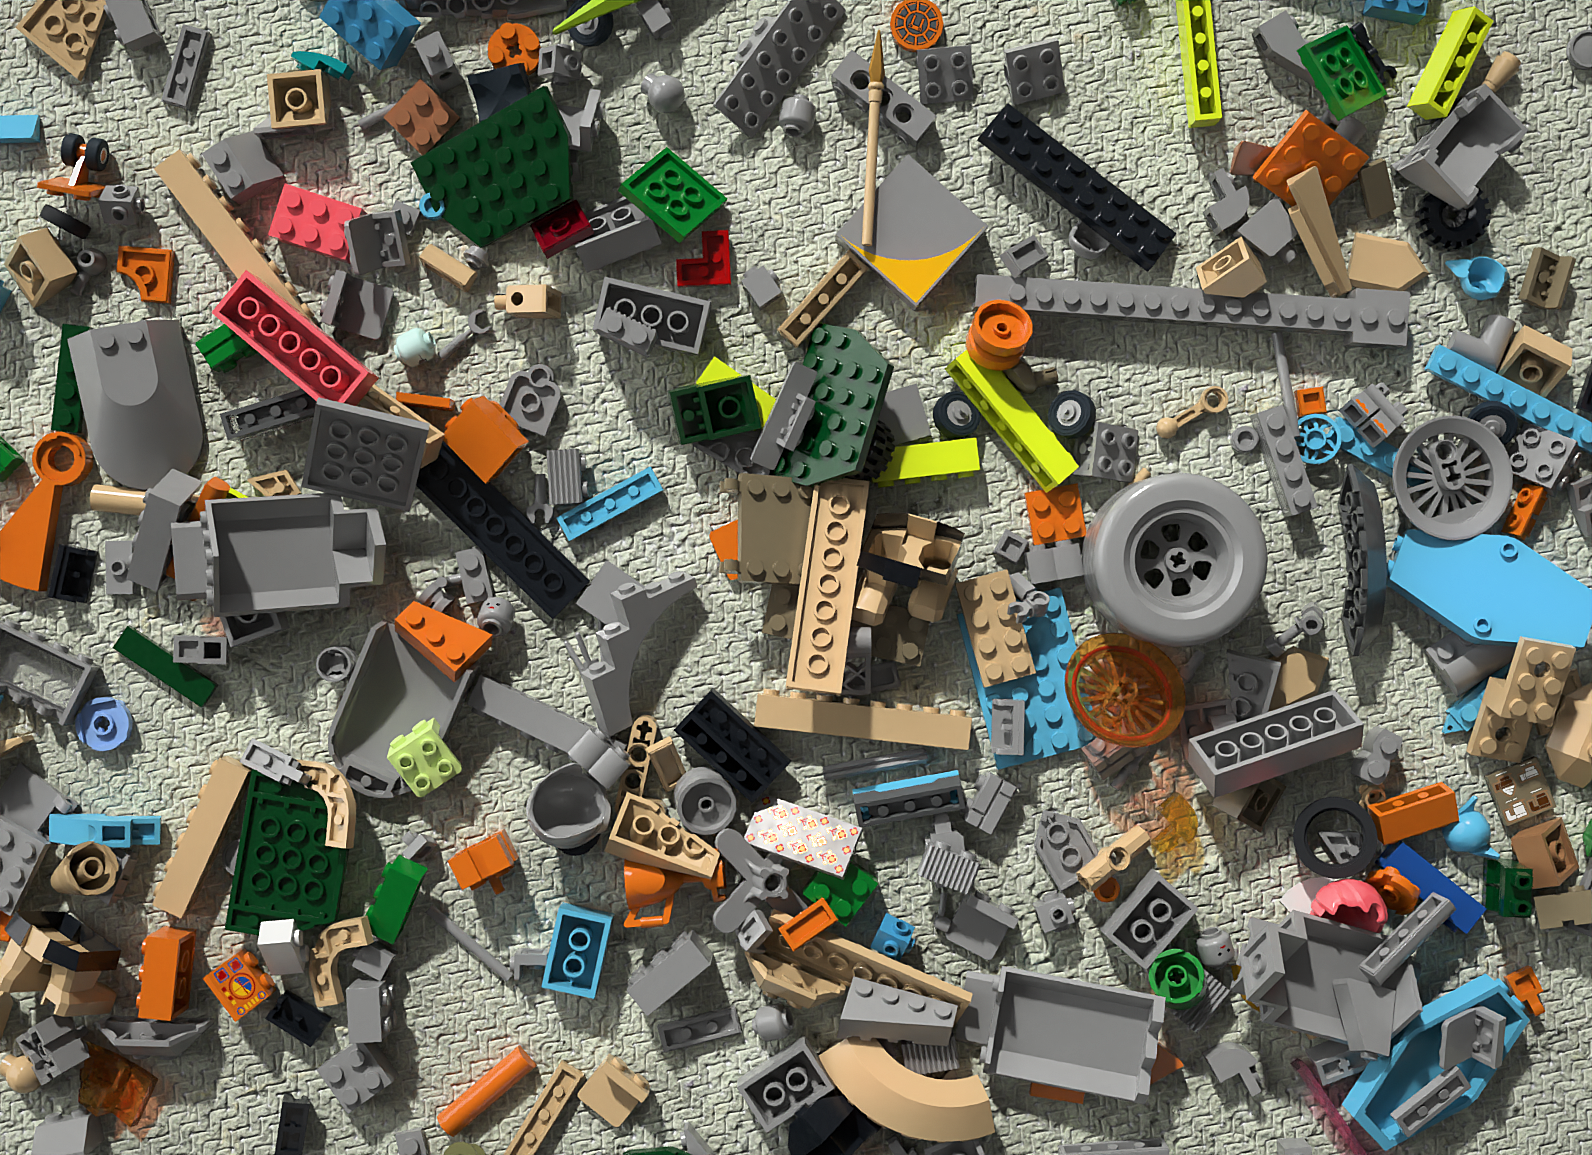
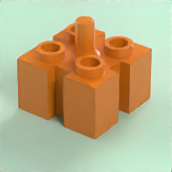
M503 829L457 852L448 860V863L462 890L469 886L471 890H474L486 884V881H489L494 893L498 895L505 891L499 877L510 872V869L515 867L513 863L519 856L506 830Z

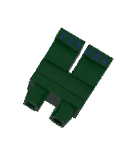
M1484 858L1483 882L1496 885H1482V905L1487 910L1495 911L1502 917L1531 918L1533 869L1526 868L1512 859L1499 858L1496 860Z

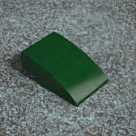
M750 374L667 390L678 441L681 445L706 439L713 440L762 428Z

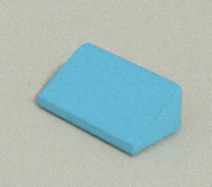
M0 116V143H40V116Z

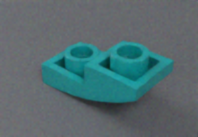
M294 51L291 54V57L298 63L296 68L300 71L321 69L337 80L343 77L348 81L354 73L348 64L324 54L306 51Z

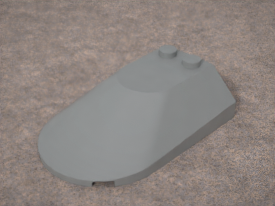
M143 320L92 329L67 339L91 447L102 469L119 483L140 490L153 489L172 468L188 475L201 455L204 433L180 321Z

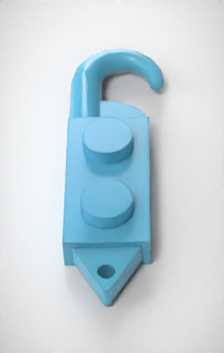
M1511 663L1489 677L1504 679L1503 676L1509 672ZM1489 677L1472 687L1446 710L1447 717L1442 733L1446 734L1461 730L1467 732L1474 726Z

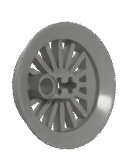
M1442 416L1424 422L1405 438L1395 457L1392 481L1397 502L1404 515L1414 526L1424 533L1439 539L1463 540L1483 533L1501 517L1512 493L1513 473L1504 445L1490 429L1467 417ZM1437 435H1444V440L1439 441ZM1454 437L1460 439L1457 447L1453 443ZM1428 439L1429 444L1425 446L1422 442ZM1467 445H1469L1473 451L1461 461V457ZM1438 447L1443 452L1442 459L1437 454ZM1416 450L1426 463L1413 457V452ZM1480 458L1482 466L1464 471V468L1474 459ZM1408 463L1427 474L1407 472ZM1480 471L1485 473V480L1465 477ZM1406 478L1430 480V482L1407 488ZM1464 484L1485 486L1483 495ZM1429 488L1417 500L1412 501L1410 493ZM1464 494L1474 499L1478 503L1471 504L1468 501V499L1464 496ZM1431 497L1424 513L1420 512L1418 508ZM1438 505V515L1433 516Z

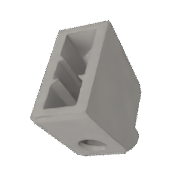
M439 31L414 42L431 79L441 94L465 83L453 55ZM451 72L448 76L440 78V75L443 73Z
M1276 196L1231 234L1236 240L1242 237L1254 254L1264 262L1277 254L1287 265L1298 255L1297 251L1289 244V241L1298 234V231Z

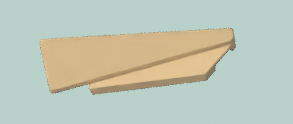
M1313 166L1287 179L1288 187L1297 205L1289 208L1288 211L1324 287L1328 290L1330 297L1337 298L1350 292L1352 286L1318 168Z

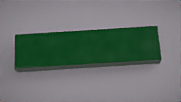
M131 625L125 628L113 646V649L200 707L206 705L218 687L217 683L189 664L173 662V654Z

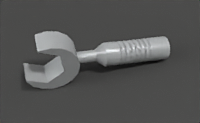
M475 310L470 314L468 318L470 329L456 336L455 339L437 353L443 361H446L463 346L473 332L484 335L491 331L492 326L484 329L477 326L478 316L486 313V311Z

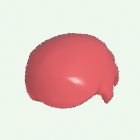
M1340 879L1328 883L1316 893V898L1311 903V915L1380 933L1384 924L1388 921L1387 908L1381 895L1370 884L1355 879Z

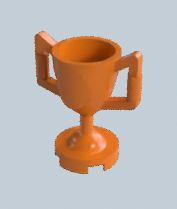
M624 860L626 899L628 908L631 910L624 922V927L626 928L663 927V925L669 924L675 893L685 883L702 882L705 888L712 891L714 903L724 902L727 899V895H720V889L727 888L725 862H722V860L717 861L711 879ZM666 900L663 916L641 917V919L635 920L641 908Z

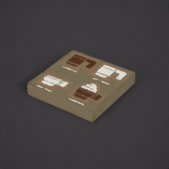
M1530 757L1521 761V763H1515L1484 776L1504 826H1510L1557 807L1537 757Z

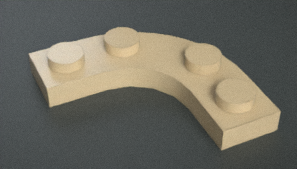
M296 759L297 762L301 763L299 770L312 776L310 780L314 784H311L309 789L319 792L325 800L328 811L325 846L345 849L353 848L357 803L347 779L337 768L328 763Z
M368 916L339 921L328 926L318 935L319 939L315 948L311 949L309 958V975L317 1007L344 1002L338 976L339 957L347 948L366 946L374 942Z

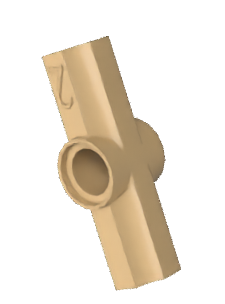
M1135 825L1109 847L1102 848L1094 859L1077 871V880L1088 892H1093L1116 872L1126 869L1132 859L1151 845V838L1139 825ZM1113 852L1115 853L1117 859L1115 864H1113L1111 861V855Z

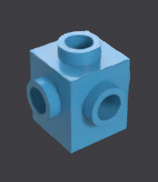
M886 913L870 948L900 961L904 952L909 954L916 939L911 936L915 927Z

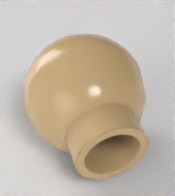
M9 1054L1 1062L0 1075L6 1077L8 1086L15 1092L30 1093L41 1086L31 1068L33 1064L29 1056L16 1057Z

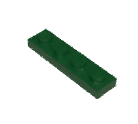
M62 324L51 430L82 433L84 412L67 339L92 330V327Z

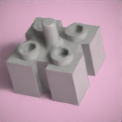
M53 1015L34 1025L27 1032L16 1038L25 1057L29 1056L33 1064L31 1068L41 1086L90 1057L88 1046L81 1039L88 1035V1029L85 1025L75 1029V1023L71 1017Z

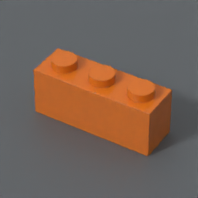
M1443 782L1367 806L1368 814L1371 816L1377 830L1378 840L1384 845L1394 844L1401 839L1419 836L1426 831L1443 828L1450 823L1459 821L1455 792Z

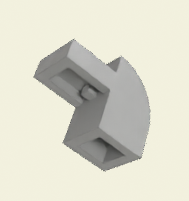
M1224 168L1216 171L1208 178L1220 201L1211 205L1203 212L1215 235L1238 222L1245 215L1249 206L1247 187L1244 186L1236 191L1234 188L1236 186L1234 178L1229 172L1226 173Z
M174 635L173 662L228 664L229 641L227 636Z
M1222 1042L1202 1052L1213 1075L1220 1083L1238 1074L1245 1089L1251 1096L1262 1092L1257 1084L1261 1079L1253 1067L1258 1061L1245 1047L1234 1042Z

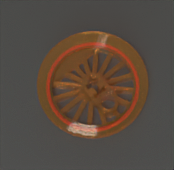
M1125 633L1101 634L1082 643L1072 654L1067 664L1064 684L1068 702L1079 722L1095 737L1124 747H1146L1164 740L1179 725L1186 704L1183 680L1171 659L1154 644L1135 639ZM1103 659L1106 670L1098 662V660ZM1088 665L1095 674L1085 669L1084 667ZM1082 678L1090 684L1079 682V679ZM1144 684L1150 686V687H1147V688H1140V689H1138L1139 687H1141V686L1144 685ZM1080 692L1094 696L1081 697ZM1120 693L1123 695L1122 700L1117 698ZM1160 695L1161 700L1149 698L1147 696ZM1100 704L1090 712H1088V710L1085 707L1088 705ZM1150 708L1161 710V715L1154 712ZM1146 719L1154 723L1156 726L1152 728L1151 725L1146 721ZM1122 720L1128 734L1122 733ZM1135 724L1140 728L1142 733L1137 732Z

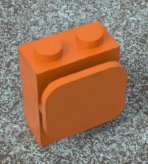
M483 395L476 399L471 397L460 407L462 412L459 416H454L444 426L447 430L444 432L443 441L486 484L498 478L529 441L519 432L517 422L497 402L489 401Z

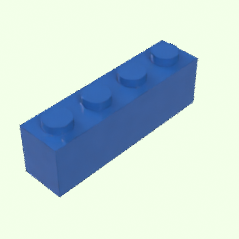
M1400 840L1397 843L1389 844L1374 862L1381 870L1388 866L1399 870L1402 876L1420 889L1419 899L1421 901H1424L1432 892L1449 899L1455 906L1456 911L1443 924L1454 933L1460 930L1467 934L1487 910Z

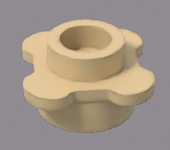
M1381 783L1378 786L1375 784H1362L1358 789L1361 794L1359 805L1367 809V806L1385 801L1384 784Z

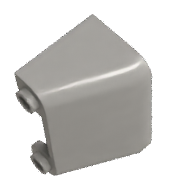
M1483 84L1458 97L1454 101L1447 117L1437 118L1400 163L1397 171L1408 181L1454 208L1467 209L1478 199L1476 195L1479 189L1475 185L1499 155L1507 151L1512 153L1523 143L1521 139L1528 129L1486 84Z

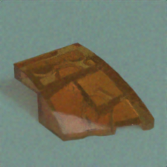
M87 1041L86 1044L90 1057L84 1061V1067L80 1069L79 1079L81 1085L78 1102L96 1117L113 1113L129 1127L137 1126L158 1082V1078L129 1059Z

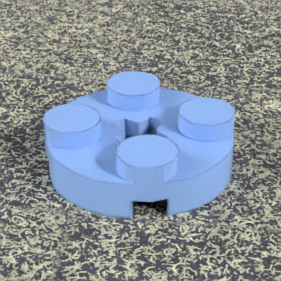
M112 697L92 699L84 705L76 717L75 728L79 739L96 751H108L118 748L131 737L132 716L122 700H116ZM102 716L110 722L107 731L103 727L98 726V722L102 721Z

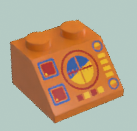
M246 948L236 953L203 978L235 1022L276 991L272 977L261 970L256 956L252 952L247 951Z

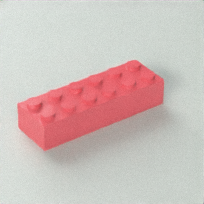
M245 270L211 312L316 401L320 397L357 406L379 379L378 376L263 280Z

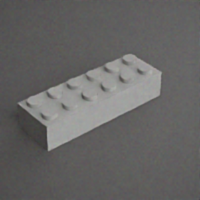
M1332 690L1190 738L1188 762L1212 796L1216 798L1361 748L1364 724L1336 690Z

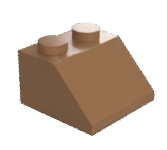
M1562 817L1522 829L1511 838V848L1514 855L1517 856L1519 863L1526 868L1533 869L1532 889L1559 886L1579 868Z

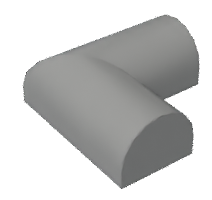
M1488 315L1479 338L1455 329L1446 348L1496 373L1516 323L1504 316Z

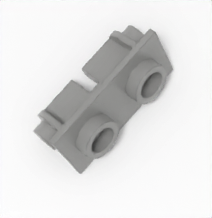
M113 848L112 852L116 855L119 865L115 877L116 881L106 892L96 895L108 906L111 905V902L117 903L118 899H122L129 881L122 877L123 875L131 876L139 860L136 851L127 850L126 853L121 848Z

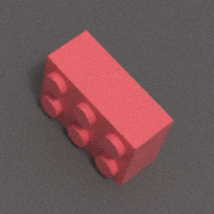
M284 184L268 235L277 241L351 264L348 242L344 235V223L347 220L367 215L368 213L362 208Z

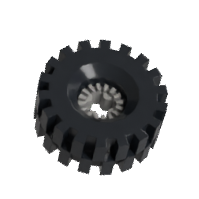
M1479 188L1476 195L1478 197L1477 201L1467 209H1456L1427 192L1423 196L1424 199L1419 201L1417 205L1420 209L1415 212V218L1420 220L1415 223L1416 229L1422 228L1423 230L1419 234L1421 239L1427 237L1429 239L1426 243L1430 247L1437 245L1436 250L1443 251L1447 249V252L1460 250L1476 242L1477 238L1484 235L1486 232L1484 228L1489 226L1490 220L1486 219V217L1491 215V208L1485 209V205L1489 203L1488 198L1482 200L1480 197L1484 192ZM1447 210H1449L1450 213L1455 212L1457 214V217L1454 218V222L1452 220H1446L1447 218L1445 217L1448 216Z

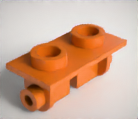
M1523 484L1501 532L1515 535L1514 537L1521 541H1525L1526 537H1530L1536 522L1531 516L1532 514L1539 516L1548 499L1546 497L1548 492L1544 490V487Z

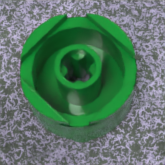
M1169 949L1160 953L1150 967L1149 982L1155 995L1166 997L1165 1006L1167 1008L1186 1010L1196 1006L1204 999L1207 990V978L1200 961L1194 955L1181 949ZM1180 975L1182 978L1179 984L1175 982V976Z

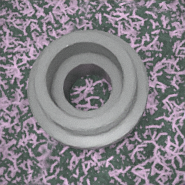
M472 245L463 253L466 258L465 262L470 267L477 270L488 267L490 256L483 249Z

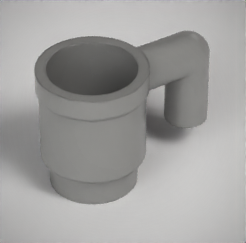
M1329 109L1320 118L1326 125H1329L1330 122L1337 125L1338 127L1335 131L1353 145H1356L1367 132L1364 124L1356 118L1347 116L1337 121Z

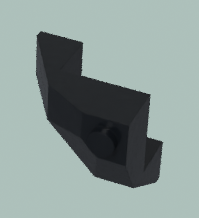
M845 1095L817 1099L811 1105L805 1102L794 1112L797 1118L789 1125L788 1149L791 1155H852L864 1141L876 1134L882 1126L867 1118V1115L861 1112L855 1105L852 1106L847 1101L848 1099Z

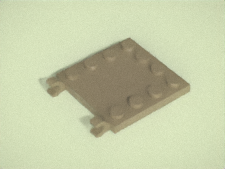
M748 473L739 474L738 480L725 478L724 481H720V493L738 494V560L724 559V562H719V573L738 574V582L800 586L814 488L792 482V477Z

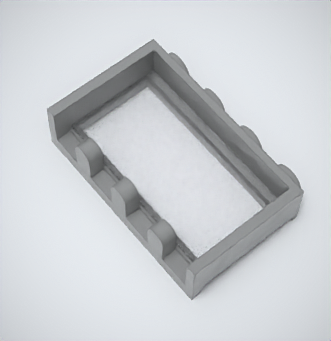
M11 619L0 621V693L13 697L12 701L17 704H28L36 708L38 714L53 716L59 719L58 724L63 726L74 725L75 716L101 666L94 664L95 659L86 654L79 653L77 656L69 652L70 647L56 641L52 644L45 641L46 636L37 631L30 630V632H26L20 629L22 625Z

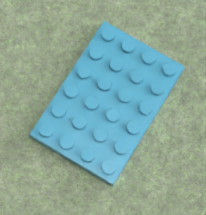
M1061 587L1043 591L1050 597L1046 615L1043 617H1027V620L1022 623L1036 673L985 688L982 685L963 613L956 614L990 745L992 699H1022L1025 701L1024 755H999L993 753L998 770L1079 749L1100 736L1084 722L1072 701L1070 690L1071 676L1080 659ZM1080 666L1074 682L1076 700L1086 718L1097 727L1083 670Z

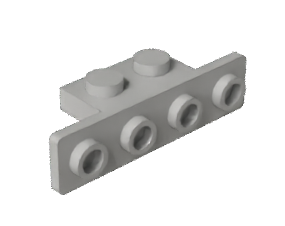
M797 362L792 363L750 457L752 462L774 470L784 448L794 452L795 447L801 443L804 435L803 429L807 421L811 420L815 411L814 405L816 401L807 396L817 376V371Z

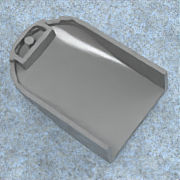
M383 619L370 629L328 735L329 755H332L337 769L347 779L350 787L362 794L376 798H392L411 791L412 789L387 759L390 743L400 735L405 737L413 732V727L423 720L428 722L432 718H435L440 724L439 736L445 743L464 705L481 663L476 661L454 683L395 632L394 623Z

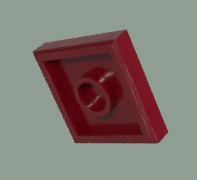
M577 199L530 225L547 259L595 233Z

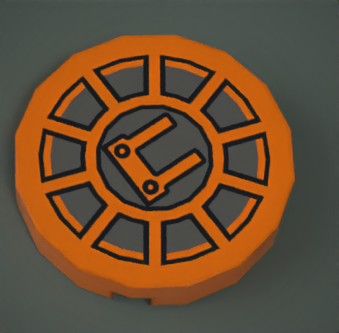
M904 0L896 6L891 16L890 31L899 47L906 51L917 53V50L933 47L941 37L943 18L936 4L930 0Z

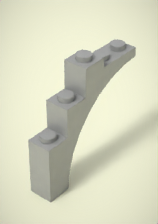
M683 571L671 573L665 580L647 584L645 589L635 583H625L619 586L618 590L610 593L619 622L609 623L604 626L603 630L595 633L604 662L593 663L589 666V669L581 672L598 728L602 729L608 736H612L633 725L629 707V684L633 663L639 647L650 627L659 616L681 596L697 588L695 577Z

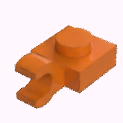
M1527 965L1504 976L1512 995L1520 1002L1524 1001L1529 1014L1533 1013L1536 1017L1545 1012L1543 1005L1537 997V994L1543 992V989L1531 966Z

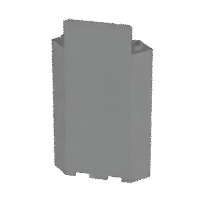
M1006 966L1001 967L1000 975H989L967 970L964 990L973 993L970 1004L958 1020L955 1041L982 1046L979 1062L984 1063L983 1073L1145 1105L1149 1096L1151 1069L1156 1061L1158 1034L1164 1021L1166 997Z

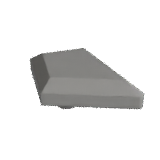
M1318 831V835L1339 864L1352 860L1362 847L1363 842L1359 832Z

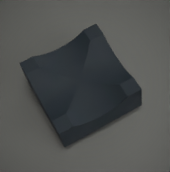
M517 63L467 76L476 101L479 123L531 93L524 63Z

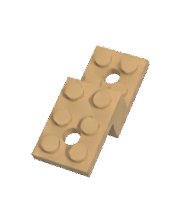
M1520 636L1507 678L1489 677L1466 751L1474 756L1521 763L1533 723L1552 725L1576 648L1568 644ZM1545 662L1544 671L1535 674V667L1539 663ZM1501 727H1506L1505 735L1496 738L1497 730Z

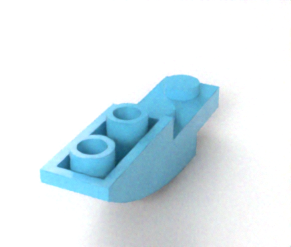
M50 814L49 842L78 845L87 841H95V843L113 848H130L131 845H160L161 816Z

